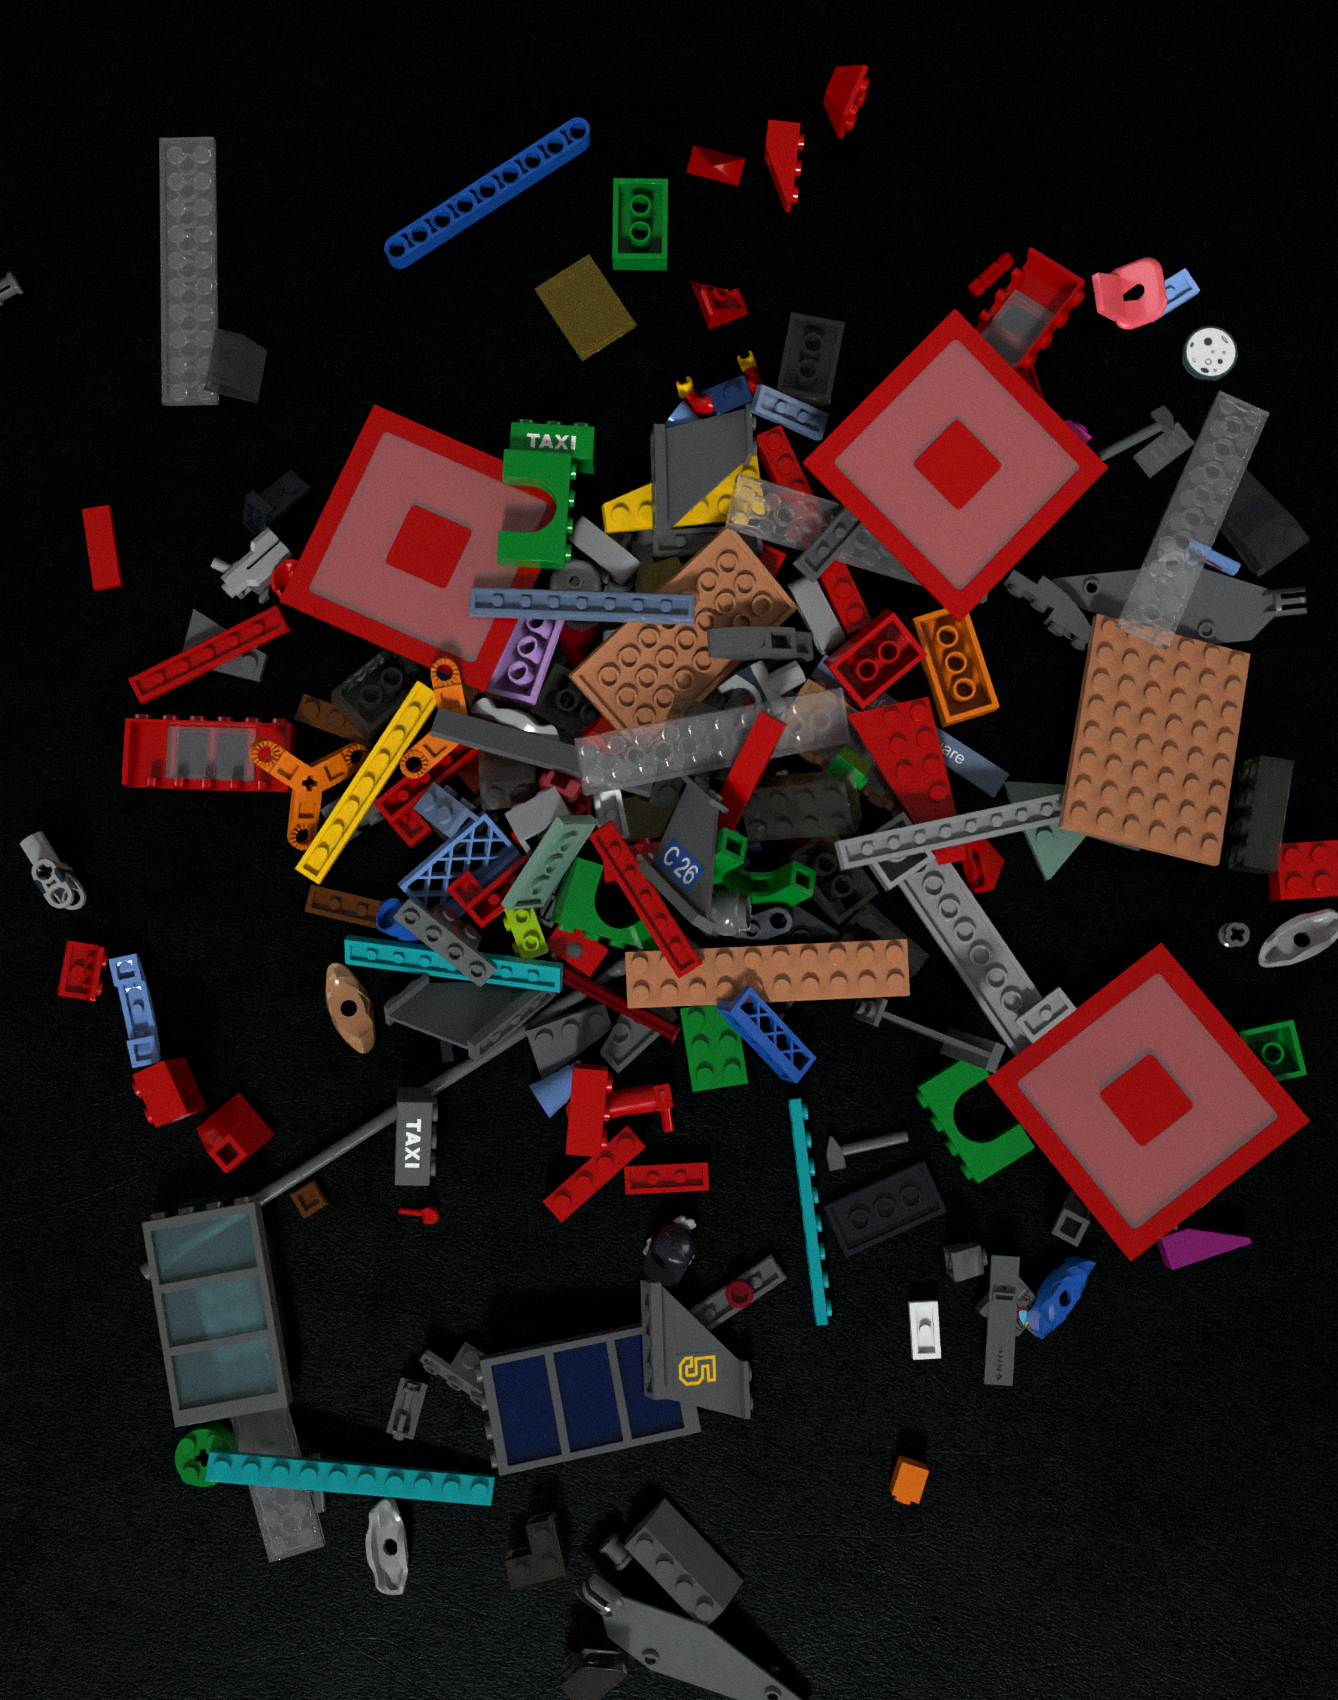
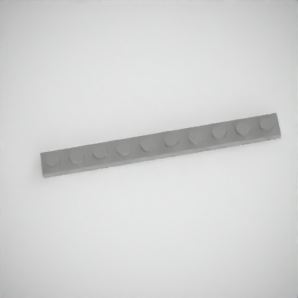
M1064 793L835 842L841 871L1057 824L1060 819Z

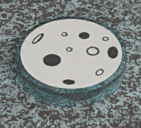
M1204 326L1193 331L1184 342L1182 362L1186 370L1195 378L1215 381L1226 376L1235 365L1238 356L1237 344L1232 335L1223 328Z

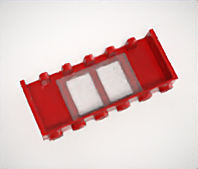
M1030 247L1027 251V262L1021 269L1016 267L1013 270L1011 283L1005 290L999 288L995 294L994 305L989 311L986 309L982 310L978 317L979 324L975 329L1020 375L1021 372L1024 370L1028 371L1033 366L1036 360L1035 355L1040 349L1044 350L1053 338L1052 333L1057 327H1063L1072 308L1080 305L1085 297V280Z
M134 714V718H125L122 785L132 788L292 793L291 787L251 761L249 749L254 741L266 738L296 757L297 727L289 723L288 719L273 718L272 723H262L260 718L253 717L245 718L244 722H234L232 717H217V721H206L204 716H189V720H179V716L162 715V719H151V715ZM263 746L257 753L259 760H265L270 756L271 749L268 746Z

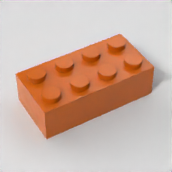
M945 608L912 618L909 627L912 636L927 653V656L921 660V664L942 728L997 710L1000 706L969 613L960 622Z

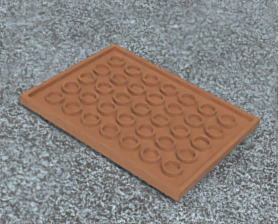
M1100 614L1093 616L1058 828L1211 866L1219 865L1250 654Z

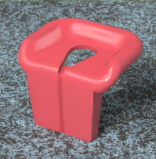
M1144 257L1114 269L1110 274L1096 273L1092 275L1094 293H1096L1097 312L1115 321L1118 327L1122 329H1134L1160 318L1166 309L1167 295L1163 270L1160 263L1154 258ZM1137 284L1144 286V295L1141 299L1124 301V293Z

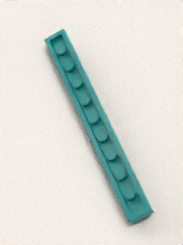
M210 1449L205 1481L491 1506L495 1476L494 1474Z

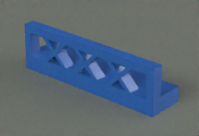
M745 985L733 1002L721 1000L715 1007L722 1017L781 1079L797 1084L816 1060L812 1052L750 986ZM748 996L753 1001V1013H745L740 1008ZM767 1016L770 1019V1031H762L760 1029V1017ZM784 1034L786 1036V1049H779L777 1047V1035ZM793 1052H801L805 1056V1059L798 1068L793 1064Z

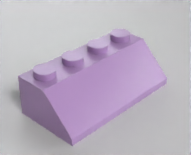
M518 619L487 686L486 693L498 703L524 709L535 705L565 620Z

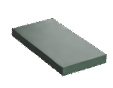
M593 815L557 816L501 902V905L506 910L543 907L597 825V819Z

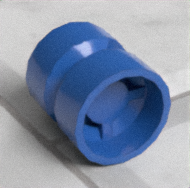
M390 898L385 901L376 917L378 930L392 937H397L403 942L419 943L421 941L419 938L394 919L395 913L405 902L396 898Z

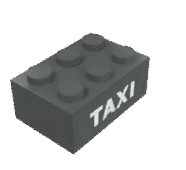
M398 1087L395 1185L429 1186L430 1176H435V1151H431V1149H436L437 1132L436 1124H432V1121H437L438 1104L437 1097L432 1096L431 1088Z

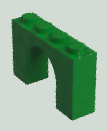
M504 449L503 485L532 486L546 491L556 504V513L553 520L545 528L536 532L498 531V566L565 570V561H571L572 544L566 543L567 534L573 533V517H568L569 507H574L575 490H570V481L576 480L577 463H572L571 453Z
M726 827L717 831L713 889L717 891L720 889H733L739 891L741 895H750L751 906L758 910L777 904L790 908L813 896L816 871L796 861H792L775 871L763 873L738 868L739 865L744 863L748 838Z
M575 857L563 875L550 921L558 923V929L574 934L575 929L584 931L583 937L595 941H599L600 937L610 939L608 945L624 949L625 945L634 947L633 952L660 951L636 911H634L627 922L616 927H610L600 919L595 908V894L604 865ZM654 886L659 896L663 900L664 904L672 914V911L669 907V900Z
M956 1060L917 1084L915 1087L918 1093L915 1096L923 1109L928 1106L933 1114L930 1121L938 1132L943 1130L948 1138L944 1143L953 1156L958 1154L963 1162L959 1167L968 1180L973 1178L975 1182L980 1183L1035 1147L1021 1124L1017 1122L1009 1125L994 1136L980 1141L967 1139L958 1131L953 1116L956 1101L965 1091L990 1075L987 1070Z

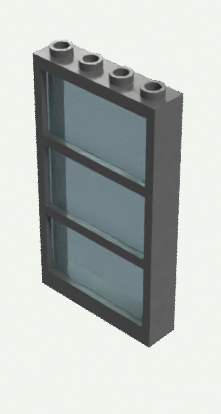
M244 1196L233 1199L234 1204L223 1206V1201L206 1204V1209L198 1211L195 1210V1206L178 1209V1214L168 1216L167 1211L150 1214L151 1219L142 1222L175 1427L288 1407L293 1401L260 1199L251 1201V1196Z

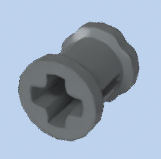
M11 271L6 273V277L0 279V290L10 285V288L0 292V306L4 305L5 300L17 293L20 295L24 293Z
M1226 923L1219 928L1218 939L1223 946L1241 947L1249 941L1250 931L1244 923ZM1231 930H1237L1236 939L1231 940L1230 936L1233 934Z
M614 1532L601 1544L598 1551L601 1554L605 1553L614 1562L615 1569L620 1571L633 1559V1555L619 1540V1534Z

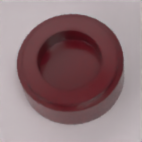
M744 1279L732 1280L725 1290L726 1300L734 1308H745L753 1300L752 1286Z

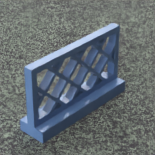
M483 810L477 814L480 817L478 822L471 819L452 838H449L397 883L409 897H412L429 912H432L433 909L430 910L427 907L428 897L441 896L440 903L444 907L452 909L458 918L465 913V910L446 888L449 885V878H459L467 870L469 871L471 860H483L482 866L477 871L469 872L485 889L523 857ZM485 821L488 824L487 835L474 836L475 828ZM492 841H503L506 844L497 853H490ZM459 842H467L466 853L453 854L454 846ZM473 842H485L484 853L472 854ZM446 860L444 872H432L433 864L437 861ZM452 860H464L463 872H450ZM443 878L442 890H429L431 879ZM416 879H425L423 890L412 891L408 886Z

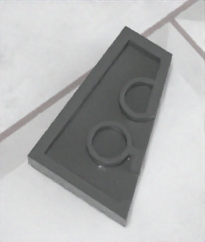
M194 609L182 652L226 629ZM255 648L212 671L261 683L268 656Z
M671 1007L646 1008L671 1022L679 1018ZM621 1014L604 1043L600 1054L619 1073L660 1034Z

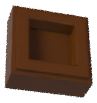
M316 1179L290 1194L303 1219L329 1204Z

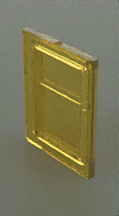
M589 254L535 288L536 293L582 361L636 327V323Z

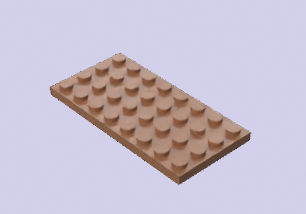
M726 525L655 592L695 595L694 625L624 622L568 675L641 758L651 751L744 661L709 658L708 629L744 626L779 627L798 609L796 604L731 525Z

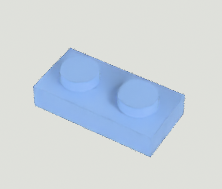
M1186 268L1164 281L1167 305L1161 317L1199 293L1200 289Z

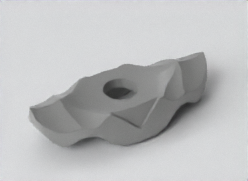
M488 697L478 700L470 710L469 715H475L482 720L497 721L510 728L560 742L558 732L553 724L539 725L537 719L531 714L519 709L497 708Z
M1324 909L1317 912L1304 913L1279 926L1262 945L1258 957L1259 965L1266 968L1291 965L1311 958L1325 950L1338 938V912L1332 909ZM1297 934H1305L1308 936L1310 944L1307 947H1298L1294 943L1293 938Z
M384 1497L376 1503L369 1513V1527L365 1542L368 1564L374 1573L376 1588L384 1594L401 1595L404 1592L408 1574L406 1531L394 1497ZM387 1539H393L397 1543L396 1554H391L387 1551L385 1546Z

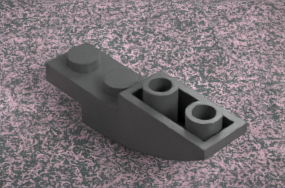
M1013 570L1004 582V585L1008 587V592L1018 598L1023 596L1031 602L1030 605L1037 611L1042 613L1048 612L1049 614L1043 623L1048 625L1050 632L1060 637L1064 635L1071 640V645L1080 651L1088 650L1091 626L1072 599L1045 576H1042L1037 583H1034Z
M744 626L707 630L709 658L757 661L764 658L809 662L814 659L812 633L795 631L793 627Z

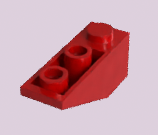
M768 120L764 158L785 212H791L792 203H797L799 186H794L795 177H800L802 160H797L798 151H803L805 134L800 133L801 123Z

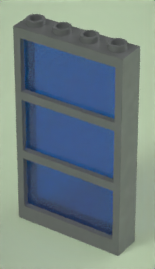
M642 1322L478 1356L480 1364L474 1365L477 1382L483 1381L485 1393H480L479 1396L482 1411L488 1410L489 1421L484 1422L487 1440L493 1439L494 1450L489 1451L492 1468L498 1467L500 1476L701 1432L697 1406L666 1398L653 1400L644 1396Z

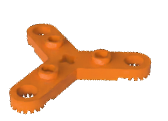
M449 658L437 659L432 664L430 670L437 708L468 715L457 664ZM442 664L449 665L453 670V675L448 680H442L436 674L437 668ZM430 730L403 754L400 760V769L406 777L412 779L419 778L459 744L430 736ZM493 754V755L502 757V758H504V759H509V760H511V758L504 757V756H500V755H497V754ZM413 756L420 758L422 761L421 769L416 772H412L406 767L407 759Z
M266 738L254 741L249 749V757L253 763L292 788L287 838L292 846L300 850H307L317 835L322 791L358 772L370 754L366 746L358 742H352L307 765ZM263 746L270 747V756L265 760H259L258 750L261 747L263 748ZM354 750H361L362 758L358 763H351L350 755H352L351 753ZM308 776H310L314 783L309 784L308 788H306L302 781L307 780ZM303 828L307 829V839L303 842H297L295 838L298 833L297 831Z

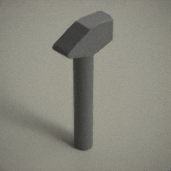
M1166 406L1159 407L1150 413L1154 423L1098 451V457L1104 461L1161 431L1171 437H1175L1173 415Z
M901 1131L843 1145H838L835 1139L829 1136L826 1148L829 1170L846 1168L844 1159L846 1155L908 1142L907 1132Z

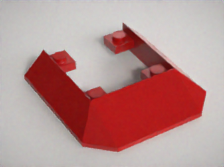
M489 720V722L496 723V724H499V725H503V724H501V723H499V722H497V721H490V720ZM459 744L423 776L413 779L406 776L374 801L373 804L394 831L399 834L410 848H413L432 832L430 826L413 807L433 782L444 788L446 784L449 786L459 777L471 792L476 795L496 779L518 804L529 801L543 790L538 787V783L544 772L549 773L550 769L515 759H504ZM420 763L416 768H414L412 772L419 771L422 767V763ZM584 789L573 803L563 799L572 815H591L592 798ZM514 831L510 835L526 855L487 888L484 889L468 870L446 888L465 910L466 914L481 929L505 910L501 902L530 859Z

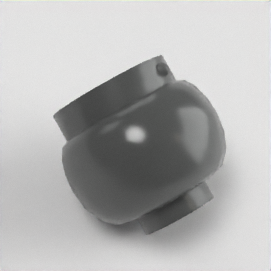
M720 889L712 895L710 918L717 924L713 932L722 936H734L739 934L740 931H749L752 914L750 895H741L739 891L733 889Z

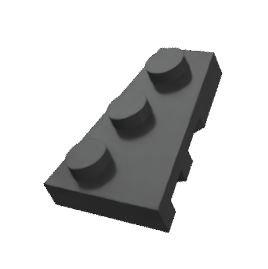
M597 1002L524 1029L541 1079H544L567 1064L613 1029L606 1006Z

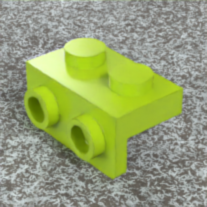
M534 908L504 910L506 916L502 917L507 932L512 931L516 942L512 943V947L516 957L535 959V957L549 952Z

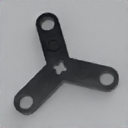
M669 901L671 911L712 943L711 948L745 947L786 933L791 928L794 918L790 908L780 904L754 911L751 914L749 931H740L739 934L732 936L735 938H731L730 942H725V937L714 932L709 934L691 924ZM775 913H781L786 917L787 922L783 926L775 925L771 920V916Z

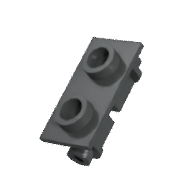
M401 1377L386 1433L393 1434L394 1439L404 1440V1437L414 1439L428 1387L427 1383Z

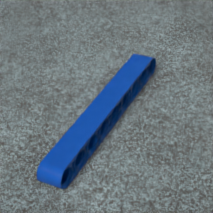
M580 117L570 119L391 236L386 241L384 247L389 263L397 269L408 267L584 152L591 143L588 122ZM575 132H582L585 134L581 138H575L572 136ZM554 146H559L562 148V150L557 153H553L550 151V149ZM531 161L540 163L537 167L527 166ZM510 175L517 177L513 182L505 181V178ZM487 190H492L495 192L490 197H485L482 195ZM463 205L472 206L467 212L460 211ZM442 219H447L450 221L449 224L444 227L437 225L438 222ZM419 234L427 235V238L423 241L415 240V237ZM396 249L405 250L400 256L392 255Z

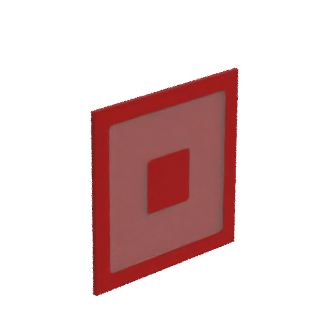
M956 309L802 462L958 622L981 601L1109 468Z
M374 404L279 601L430 669L432 664L439 658L452 659L458 666L461 682L485 693L518 619L470 617L471 587L533 589L542 568L499 566L497 563L498 531H539L553 520L556 513V504L553 498L540 488L503 485V460ZM447 664L440 665L436 670L450 678L453 675L452 668Z
M1162 943L1158 944L1051 1030L985 1079L1130 1262L1310 1122L1308 1117Z

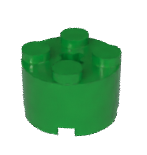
M204 1422L185 1435L179 1442L175 1452V1465L183 1482L198 1487H207L218 1483L205 1481L208 1457L203 1454V1451L205 1450L206 1454H209L210 1449L239 1452L238 1441L234 1433L230 1432L219 1422Z

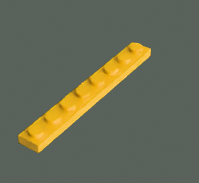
M417 680L295 868L297 871L317 884H321L399 764L401 757L408 750L435 709L437 703L432 689Z

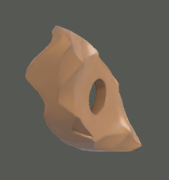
M331 963L327 969L325 996L332 1022L339 1034L352 1048L361 1054L367 1053L373 1048L376 1041L375 1012L372 1000L365 987L355 977L350 968L342 963ZM346 1000H352L357 1005V1011L353 1016H345L341 1011V1006Z

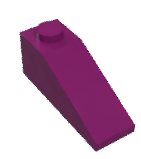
M1177 1225L1157 1241L1164 1265L1171 1270L1252 1243L1249 1237L1242 1234Z

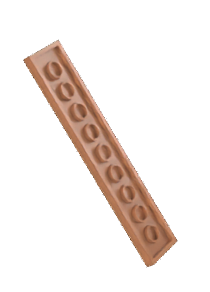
M907 939L694 949L703 964L679 979L661 950L625 952L628 1008L716 1005L721 1000L733 1002L745 985L750 986L764 1002L910 996ZM748 996L744 1003H753V1001Z

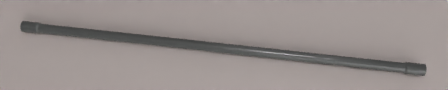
M625 955L615 961L613 965L591 978V980L606 986L618 977L626 975ZM576 989L572 990L530 1017L477 1063L468 1057L423 1087L431 1088L432 1096L436 1095L525 1038L527 1035L524 1028L555 1018L589 996ZM397 1103L251 1196V1201L260 1199V1204L263 1206L394 1122L397 1117ZM249 1213L215 1219L172 1248L160 1253L162 1272L169 1268L172 1263L240 1221ZM147 1261L140 1266V1270L143 1276L150 1280L151 1276Z

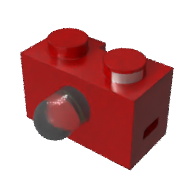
M557 926L546 942L549 952L546 954L559 963L564 959L572 965L570 969L576 973L592 977L609 952V949L595 940L583 937L584 932L575 929L573 934L559 930Z

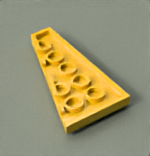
M757 454L752 456L748 466H743L742 463L672 528L765 519ZM651 483L606 502L601 506L605 533L652 529Z

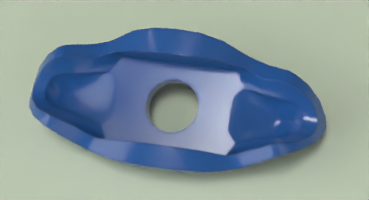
M1068 1257L1060 1268L1052 1271L1042 1282L1037 1292L1036 1303L1026 1315L1031 1329L1040 1339H1044L1048 1333L1066 1319L1068 1313L1080 1299L1087 1278L1096 1262L1083 1257ZM1066 1290L1067 1295L1064 1296L1061 1301H1059L1060 1295L1063 1291Z

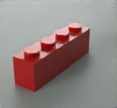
M627 1124L607 1142L606 1150H601L600 1157H590L544 1198V1204L562 1223L646 1147V1144Z

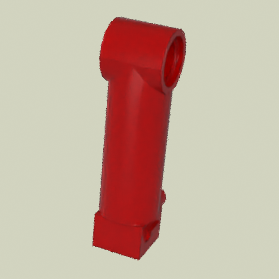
M669 1082L612 1090V1093L606 1092L605 1100L610 1101L609 1119L660 1111L663 1132L674 1131L671 1113L673 1101ZM570 1101L566 1107L567 1116H569Z

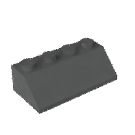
M666 1498L625 1537L624 1547L693 1620L707 1626L725 1610L744 1581Z

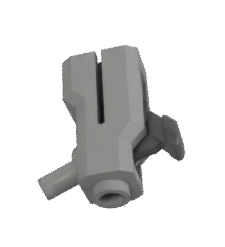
M267 527L251 541V551L241 560L231 565L215 557L211 567L225 573L220 577L225 582L221 587L231 598L237 595L240 599H243L250 591H253L259 595V603L265 605L272 600L270 584L272 572L285 560L296 559V557Z

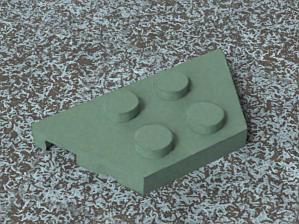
M1010 781L1003 783L1004 790L1011 804L1064 793L1065 785ZM1059 823L1023 831L1045 881L1052 878L1087 835L1058 828Z

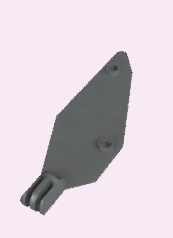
M1191 564L1061 577L1052 580L1082 610L1211 644L1252 640L1273 617L1307 614V608L1282 610L1284 605L1307 603L1306 597L1281 599L1283 594L1306 592L1305 586L1270 590ZM1088 583L1095 586L1093 593L1087 591L1086 586Z
M596 1572L592 1573L590 1577L585 1579L575 1589L576 1595L603 1616L608 1638L652 1671L737 1700H803L706 1624L623 1596L618 1589Z

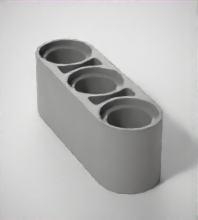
M582 515L573 524V533L567 534V541L621 585H624L641 565L632 554Z
M803 576L786 585L789 595L798 607L797 611L808 632L812 633V640L821 655L847 642L845 634L817 580L812 583L806 576Z

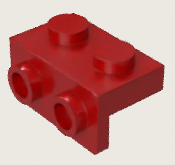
M66 940L57 990L58 996L95 1002L96 996H100L103 986V980L99 979L101 968L106 967L108 953L104 952V946Z

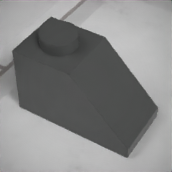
M969 1242L943 1246L946 1271L955 1282L984 1274L983 1266L988 1264L985 1248L981 1249L979 1243Z

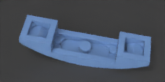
M138 954L108 959L114 987H118L129 1037L127 1046L132 1068L161 1062L159 1035L153 1003Z

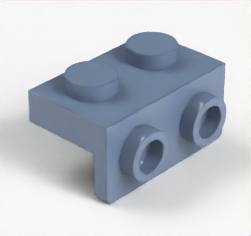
M433 782L413 807V809L449 838L454 836L468 817L475 822H478L480 817L472 812L476 807L463 797L458 801L456 798L459 794L447 784L442 788Z

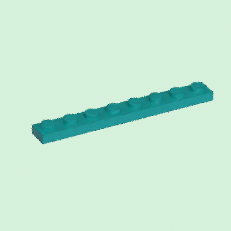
M347 935L344 939L345 964L471 981L427 945ZM480 952L497 966L496 971L485 983L560 993L563 988V963Z
M799 1097L788 1098L814 1318L817 1326L828 1325L827 1317L832 1316L830 1299H825L824 1288H829L827 1271L821 1270L820 1260H825L824 1244L818 1243L817 1232H822L820 1215H815L814 1204H818L817 1187H811L810 1176L815 1175L813 1159H808L807 1148L812 1147L810 1131H805L803 1121L808 1120L807 1104L801 1103V1098Z

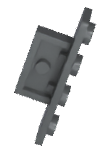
M410 897L395 913L394 919L477 986L481 987L496 971L497 966L477 950L483 937L479 935L473 926L467 925L460 920L452 909L444 907L439 903L432 912H429Z
M465 1341L452 1363L449 1364L426 1349L419 1360L423 1364L424 1369L433 1375L439 1374L447 1380L446 1382L450 1387L458 1391L463 1390L470 1395V1399L474 1403L481 1406L479 1394L485 1393L483 1381L477 1382L474 1365L480 1364L478 1356L485 1354ZM500 1364L492 1365L491 1370L500 1420L513 1423L519 1416L520 1411L498 1396L512 1372Z

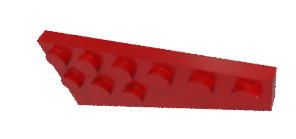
M929 696L846 716L914 825L957 816ZM964 844L932 851L938 866L967 859Z

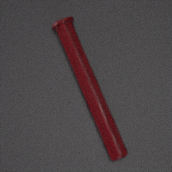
M563 965L564 984L671 1039L670 1043L673 1044L682 1027V1023L677 1025L646 1008H628L627 998Z

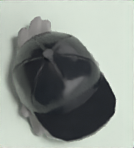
M679 1216L675 1220L660 1225L652 1237L647 1239L648 1245L643 1250V1254L646 1255L643 1267L645 1275L649 1279L661 1282L662 1286H673L679 1283L685 1270H687L688 1264L694 1258L696 1238L692 1229L696 1227L693 1219H685V1216Z

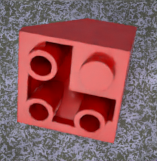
M868 66L835 67L825 91L823 103L836 134L841 139L844 138L847 130L852 131L857 119V111L859 107H862L866 98V90L870 79L866 77Z
M240 1092L196 1128L208 1154L225 1174L236 1169L275 1135L273 1130Z

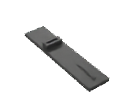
M991 1255L984 1384L1013 1386L1019 1256Z

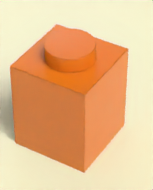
M899 1455L889 1485L890 1492L894 1495L896 1501L910 1505L911 1501L919 1504L929 1473L926 1464Z

